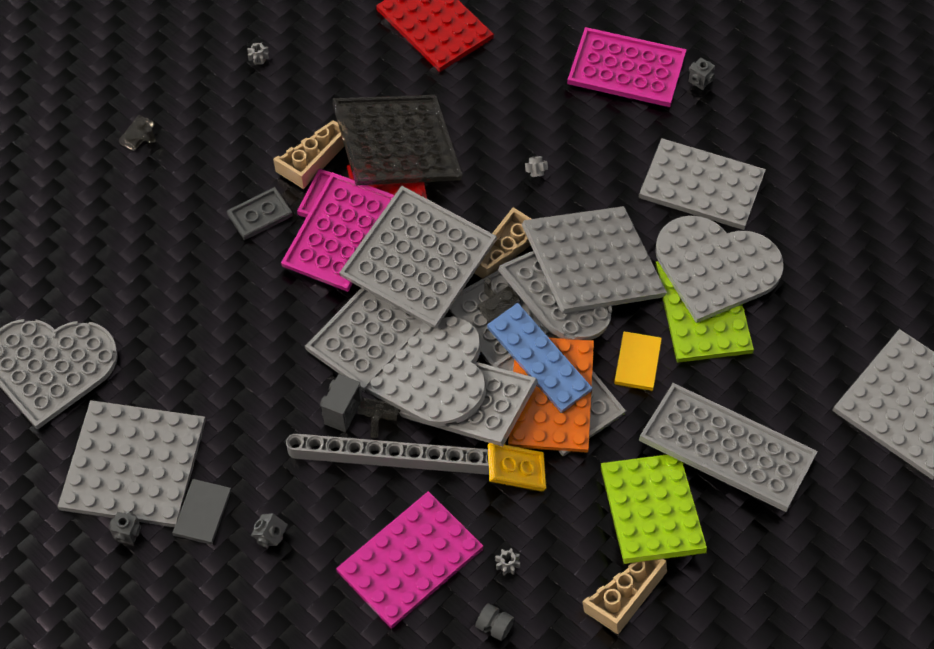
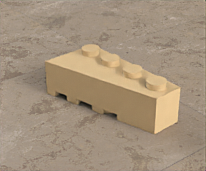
M334 120L317 130L312 137L303 139L301 144L295 148L291 147L281 157H275L273 159L275 171L304 189L314 179L318 170L323 169L349 142L348 129Z
M514 207L510 210L492 233L497 236V240L475 271L476 275L482 279L491 275L499 269L500 265L511 261L531 246L522 227L523 221L530 220L531 218Z
M657 559L631 563L628 569L621 574L618 573L611 582L600 587L590 598L587 597L583 600L584 612L616 634H619L667 573L666 560Z

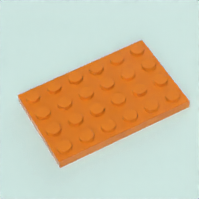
M549 338L592 387L594 341ZM514 359L513 372L528 376ZM536 385L509 434L508 445L519 448L588 453L591 392L583 396L563 413H560Z

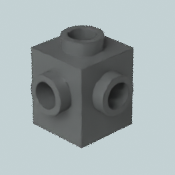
M700 57L689 68L688 82L703 90L715 77V65Z
M117 512L115 518H112L109 529L114 540L134 545L136 538L140 534L141 525L135 514L131 512Z
M262 514L255 523L251 536L263 547L277 546L283 539V533L288 524L275 514Z

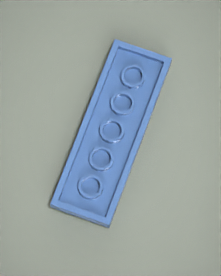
M516 303L487 324L489 331L528 376L537 379V386L560 413H563L575 402L592 391L590 384L519 303Z

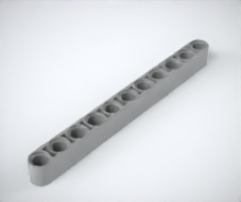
M292 434L286 440L288 454L295 459L489 475L488 449L306 434ZM293 445H300L297 448H292ZM314 446H319L316 450L312 449ZM333 448H339L338 451H331ZM354 449L359 450L357 453H352L351 451ZM373 451H378V452H379L378 454H375V455L371 454V452H373ZM392 453H399L397 456H391ZM413 454L419 455V456L416 457V458H412V457H411V455H413ZM432 456L439 457L438 459H431ZM456 457V458H458L459 460H457V461H452V460H450V459ZM472 459L479 460L477 463L471 462Z

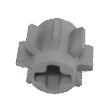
M253 43L251 48H248L249 61L253 60L255 65L264 64L265 60L269 59L268 47H264L262 43Z
M542 156L530 157L529 163H525L526 172L531 173V177L543 176L544 171L548 170V162L543 160Z
M512 548L509 551L501 549V556H495V561L499 562L496 564V569H501L503 575L506 573L514 575L515 567L520 568V562H518L520 555H515Z

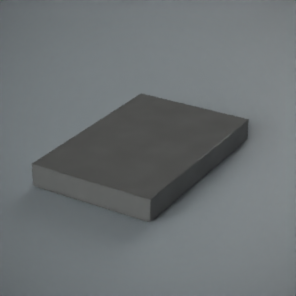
M275 187L227 210V215L244 240L293 216L292 211Z
M192 479L172 532L173 536L212 545L232 492L231 488Z

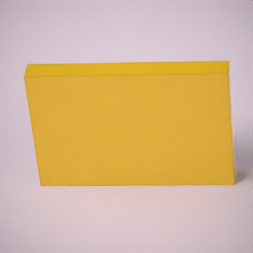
M623 332L614 384L653 391L662 338Z
M492 443L488 444L490 482L537 491H544L546 489L544 452L503 445L502 447Z

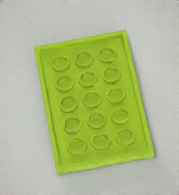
M656 261L657 274L667 292L662 298L677 363L753 353L754 348L743 304L696 323L661 265Z
M669 455L601 463V472L624 564L707 553V546L682 461Z

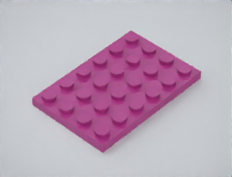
M585 27L567 84L670 107L687 49Z
M332 172L281 262L282 267L348 292L353 283L341 277L339 272L395 195Z
M428 491L338 566L336 570L392 629L484 549V546Z

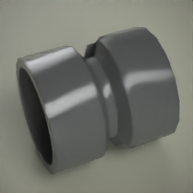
M487 603L481 611L475 627L485 633L490 631L492 637L503 641L509 633L515 617L506 612L499 613V608Z

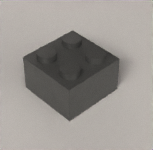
M338 374L337 378L331 381L327 396L322 398L320 403L325 425L343 432L347 431L363 401L359 381Z

